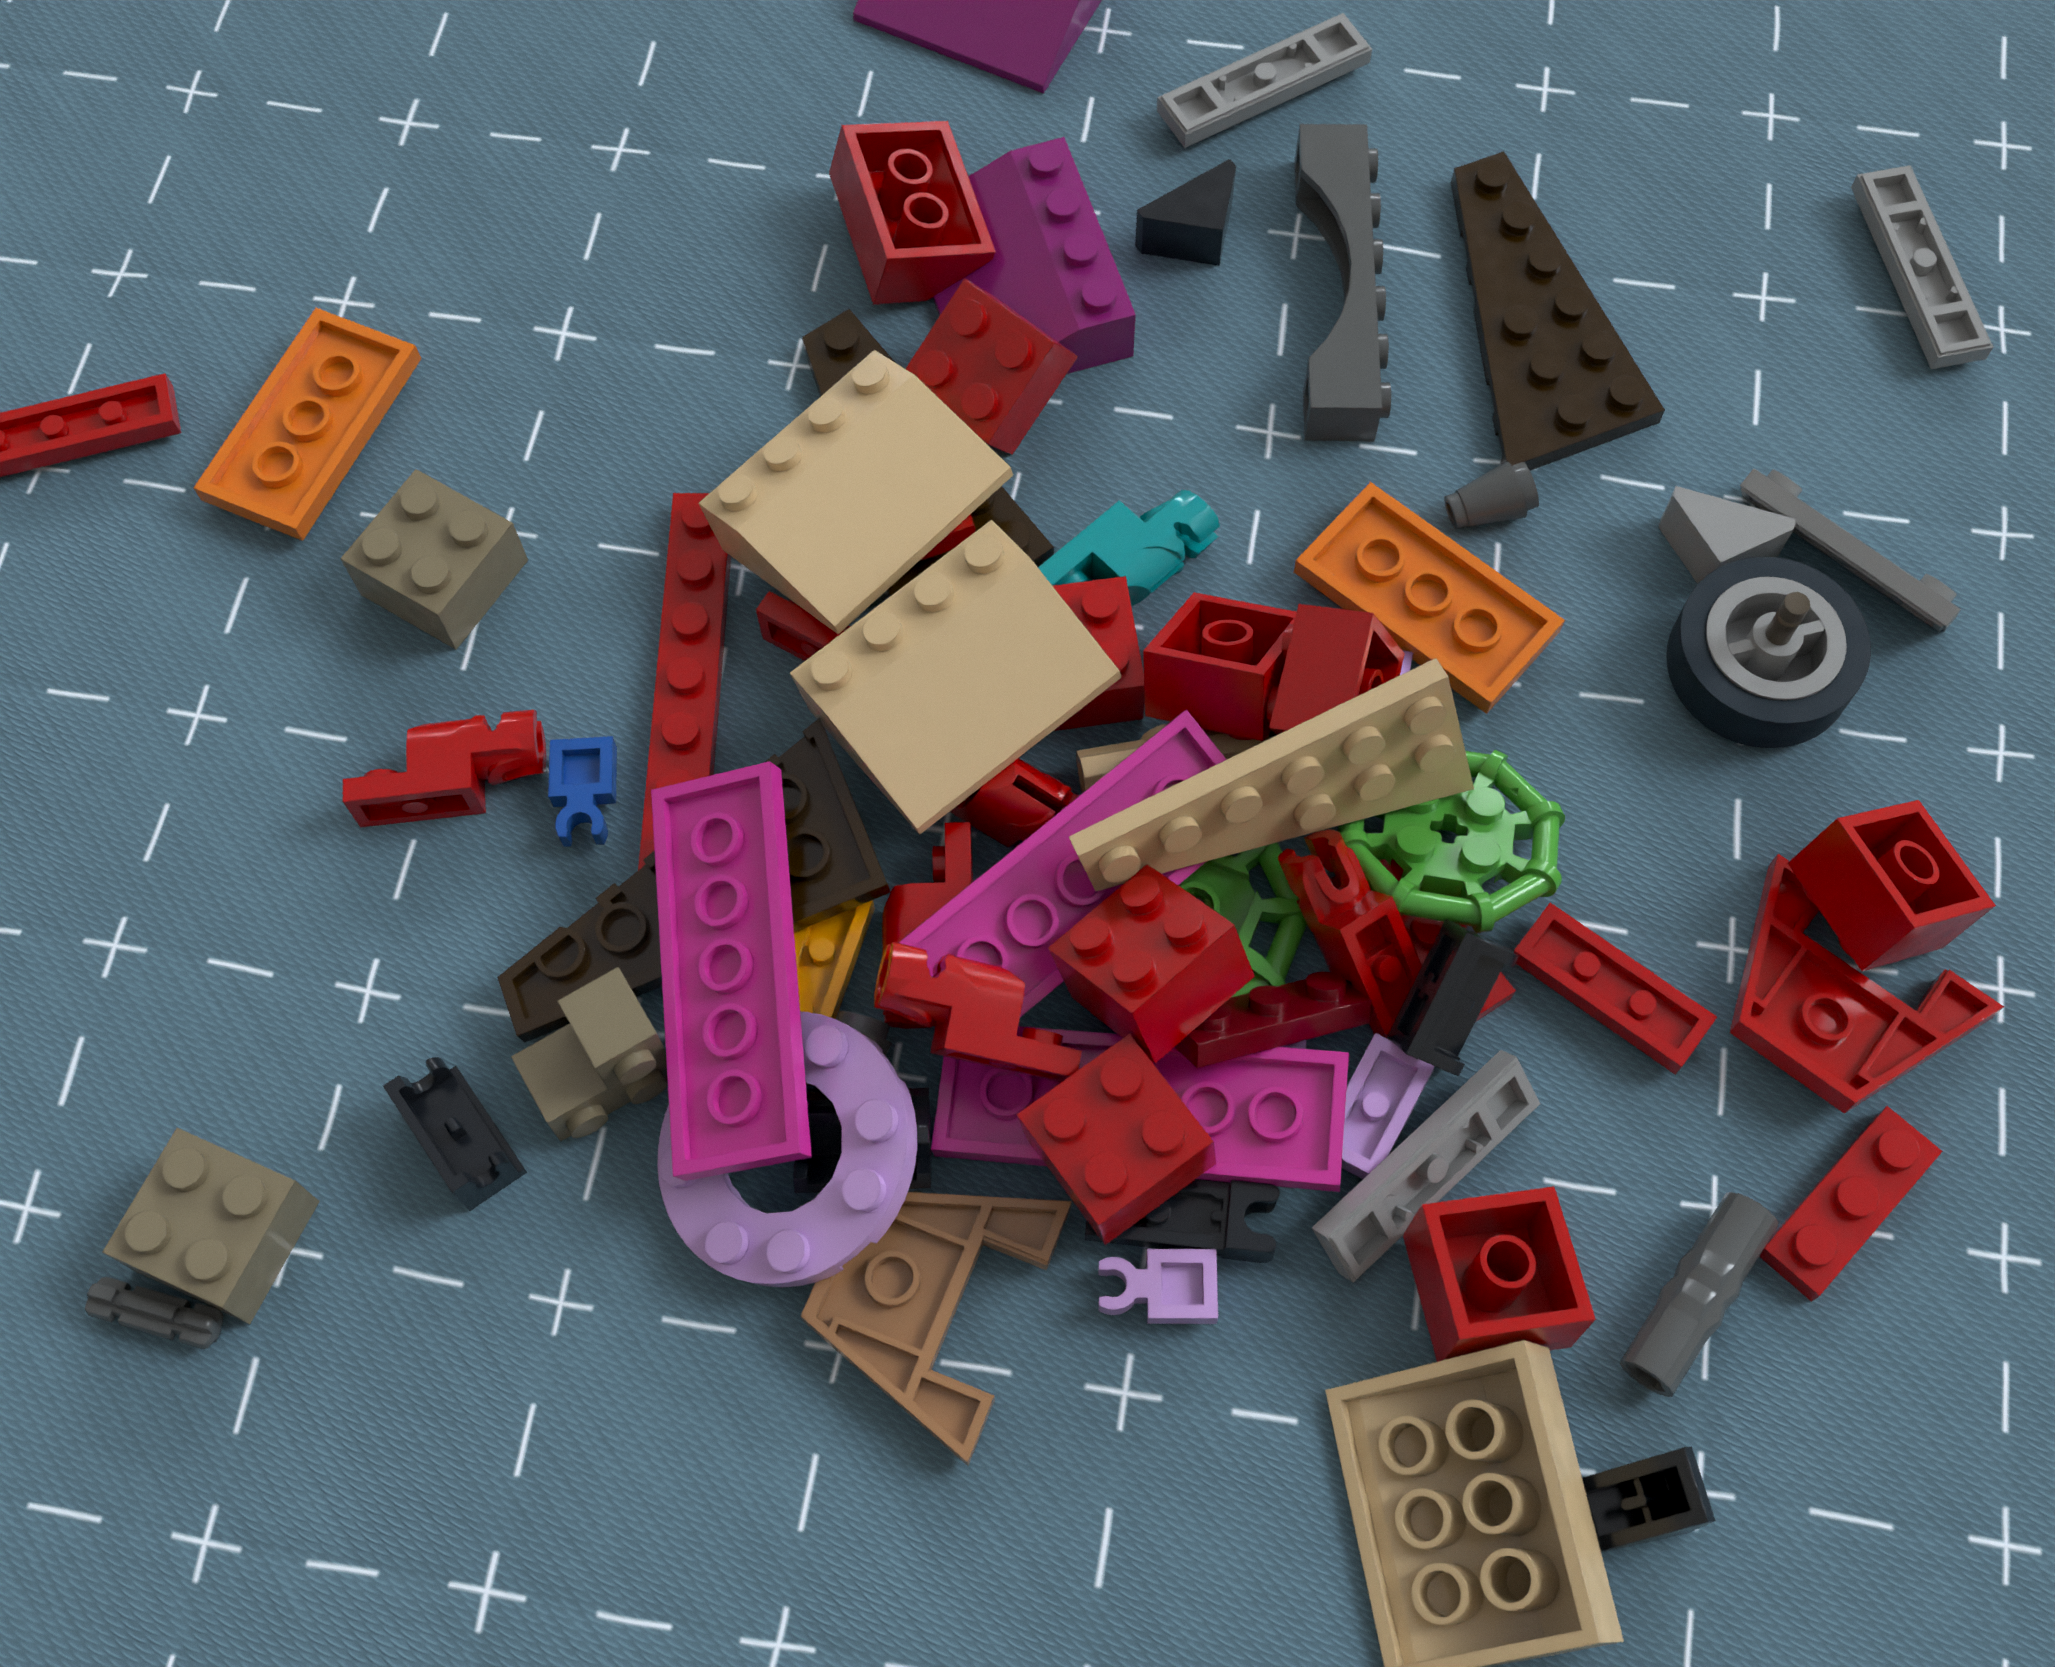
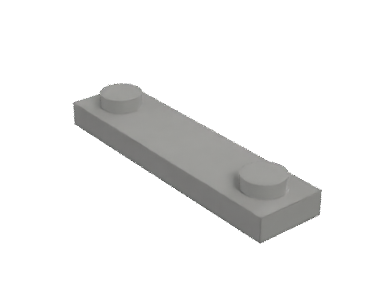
M1341 13L1157 97V112L1183 147L1186 148L1370 63L1372 48L1346 15Z
M1911 165L1858 174L1851 189L1930 368L1936 369L1985 360L1992 351L1993 345Z
M1753 468L1740 485L1742 496L1745 500L1758 509L1796 519L1793 533L1937 632H1945L1958 616L1961 609L1951 603L1957 596L1952 589L1929 574H1925L1919 581L1797 498L1802 488L1782 473L1772 469L1766 477Z
M1500 1050L1312 1227L1313 1232L1340 1275L1354 1283L1404 1235V1232L1422 1204L1435 1203L1443 1198L1540 1105L1516 1056Z

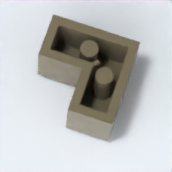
M619 967L558 1000L570 1024L511 1056L543 1117L560 1142L570 1136L581 1138L595 1132L607 1122L608 1114L629 1102L641 1104L649 1101L667 1087L666 1050Z

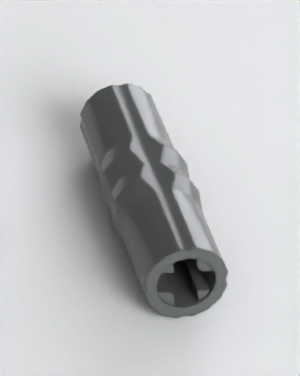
M1728 1192L1724 1195L1692 1248L1678 1262L1674 1276L1661 1289L1656 1305L1620 1360L1622 1369L1630 1377L1659 1395L1666 1397L1674 1395L1706 1341L1721 1326L1725 1311L1739 1297L1745 1278L1778 1227L1776 1217L1767 1208L1740 1193Z

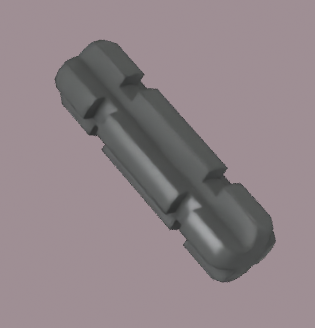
M109 1277L101 1278L97 1283L92 1284L88 1290L85 1311L89 1316L113 1323L115 1317H119L118 1322L121 1326L172 1341L177 1334L180 1335L178 1338L179 1342L200 1349L209 1348L213 1342H217L221 1334L224 1316L220 1310L196 1303L194 1309H191L188 1300L136 1286L134 1291H130L129 1283Z

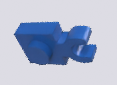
M613 736L550 740L548 797L553 807H564L557 815L555 822L557 835L564 847L572 845V831L580 823L592 824L591 832L596 845H604L607 840L608 827L598 805L616 804L617 746Z

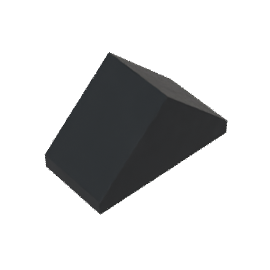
M1228 159L1138 209L1135 247L1140 253L1220 266L1233 201L1236 165Z
M1692 1446L1676 1449L1582 1478L1601 1553L1687 1534L1716 1521Z

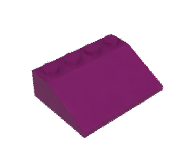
M858 0L853 11V19L861 24L1044 94L1102 0Z
M1065 137L1010 150L968 176L996 253L992 261L964 278L996 297L1076 354L1078 358L1067 374L1133 357L1136 314ZM963 279L933 297L939 316Z

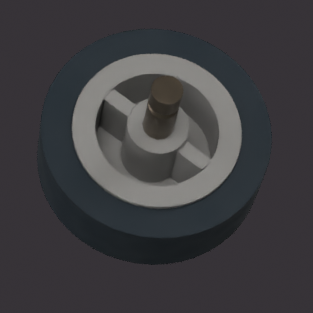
M1745 558L1727 563L1715 569L1693 589L1669 636L1666 654L1667 669L1672 686L1685 708L1701 724L1714 733L1747 746L1759 748L1788 747L1817 737L1834 724L1860 689L1867 675L1871 659L1870 635L1864 617L1852 598L1841 586L1822 572L1805 564L1783 558Z

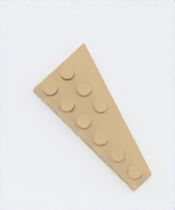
M1437 658L1069 836L1095 891L1124 884L1146 864L1162 874L1474 789L1449 677Z

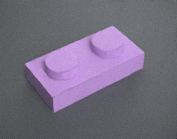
M1376 1033L1349 1081L1346 1090L1341 1168L1362 1179L1391 1153L1435 1067L1405 1054L1392 1041Z

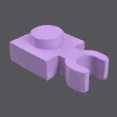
M1147 1249L1146 1269H1135L1130 1262L1119 1257H1108L1099 1261L1098 1275L1118 1276L1126 1285L1125 1291L1117 1297H1099L1100 1312L1108 1315H1119L1130 1310L1134 1304H1147V1324L1217 1323L1216 1249Z

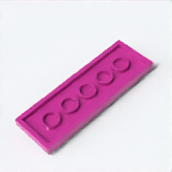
M1186 709L898 943L927 950V966L931 977L934 964L946 954L1000 966L1010 971L1025 982L1020 1017H1022L1064 981L1048 947L1121 886L1117 885L1095 891L1069 836L1227 759ZM1205 862L1162 874L1179 885Z
M769 761L651 790L673 1177L689 1181L811 1158L781 769Z
M1018 1026V1030H1017V1035H1016V1036L1022 1037L1023 1028H1034V1027H1021V1026ZM1035 1028L1058 1033L1063 1036V1047L1081 1050L1079 1069L1122 1039L1118 1034ZM1276 1047L1196 1068L1176 1048H1173L1156 1064L1152 1062L1214 1141L1216 1164L1196 1179L1220 1182L1239 1180L1272 1184L1276 1187L1340 1192L1349 1052ZM944 1056L931 1151L935 1157L1047 1166L1025 1137L1017 1114L1061 1082Z

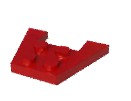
M1777 854L1768 866L1729 1033L1845 1114L1992 1019L2004 1006L1950 969L1948 971L1945 969L1934 980L1915 1010L1803 934L1819 909L1805 895L1802 884L1787 864L1789 860Z

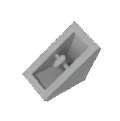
M1676 486L1661 516L1658 528L1698 584L1709 573L1727 563L1751 557H1778L1794 530L1796 519Z

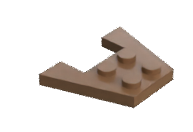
M908 1192L897 1217L876 1244L870 1242L859 1254L842 1266L843 1271L815 1282L801 1318L805 1324L969 1466L995 1401V1396L935 1372L932 1368L983 1245L1047 1270L1071 1211L1072 1201Z

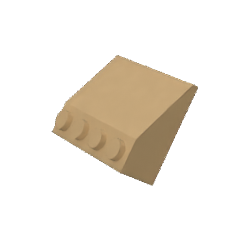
M874 350L698 504L723 551L839 634L1013 476L1011 467L913 373Z
M992 520L790 672L810 712L817 719L820 717L825 729L919 835L1121 678L1120 670L1031 558Z
M1522 1340L1325 1390L1384 1667H1491L1624 1642L1549 1348Z

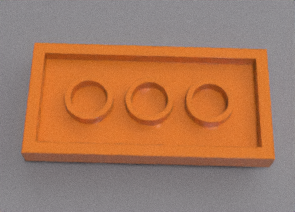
M315 308L193 487L201 501L303 541L420 362L421 357L416 345Z
M1372 482L1357 495L1295 561L1293 572L1341 608L1374 613L1403 651L1413 653L1412 660L1416 663L1423 665L1437 658L1449 677L1451 688L1486 714L1560 633L1565 622L1562 617Z

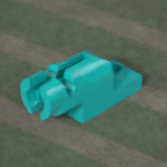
M1180 490L1171 499L1147 511L1140 518L1119 500L1038 568L1052 586L1126 576L1131 606L1142 602L1171 576L1180 573L1184 568L1182 561L1185 559V556L1188 558L1198 557L1219 537L1214 533L1220 527L1219 519L1203 499L1189 490Z

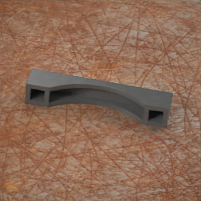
M1300 124L1294 160L1296 206L1315 224L1329 244L1341 273L1344 291V307L1341 316L1327 339L1308 359L1303 388L1305 441H1375L1380 418H1389L1391 410L1390 382H1381L1380 369L1387 368L1389 352L1388 334H1378V321H1383L1385 317L1386 289L1385 286H1376L1375 274H1381L1383 240L1373 239V228H1378L1380 223L1381 197L1380 193H1371L1370 183H1376L1378 149L1368 148L1367 124Z

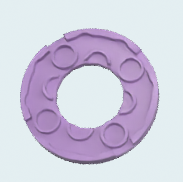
M800 1012L806 1083L816 1086L833 1103L842 1126V1153L832 1179L814 1200L791 1212L767 1214L751 1208L741 1198L738 1190L732 1186L728 1173L689 1181L673 1177L669 1105L660 1131L657 1165L659 1185L666 1211L679 1236L692 1252L710 1267L735 1279L768 1287L802 1286L829 1278L843 1271L842 1266L859 1254L870 1242L876 1244L887 1232L905 1201L916 1163L917 1124L911 1095L905 1081L899 1079L892 1064L883 1054L884 1050L873 1040L849 1025L834 1018L810 1012Z

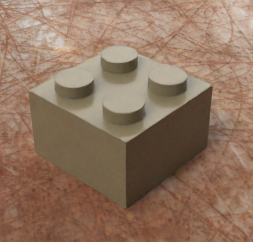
M415 469L341 557V561L363 597L457 650L526 564L528 558L512 522Z
M176 1128L104 1248L103 1253L141 1275L245 1323L251 1324L320 1201L297 1181Z

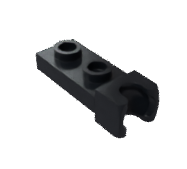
M1195 1179L1109 1243L1157 1249H1216V1254L1222 1255L1223 1259L1267 1263L1274 1257L1275 1239L1267 1234L1253 1232L1246 1225L1244 1218L1251 1213L1265 1214L1272 1212L1279 1198L1280 1190L1275 1185L1231 1180L1229 1184L1228 1182ZM1086 1220L1085 1240L1103 1242Z

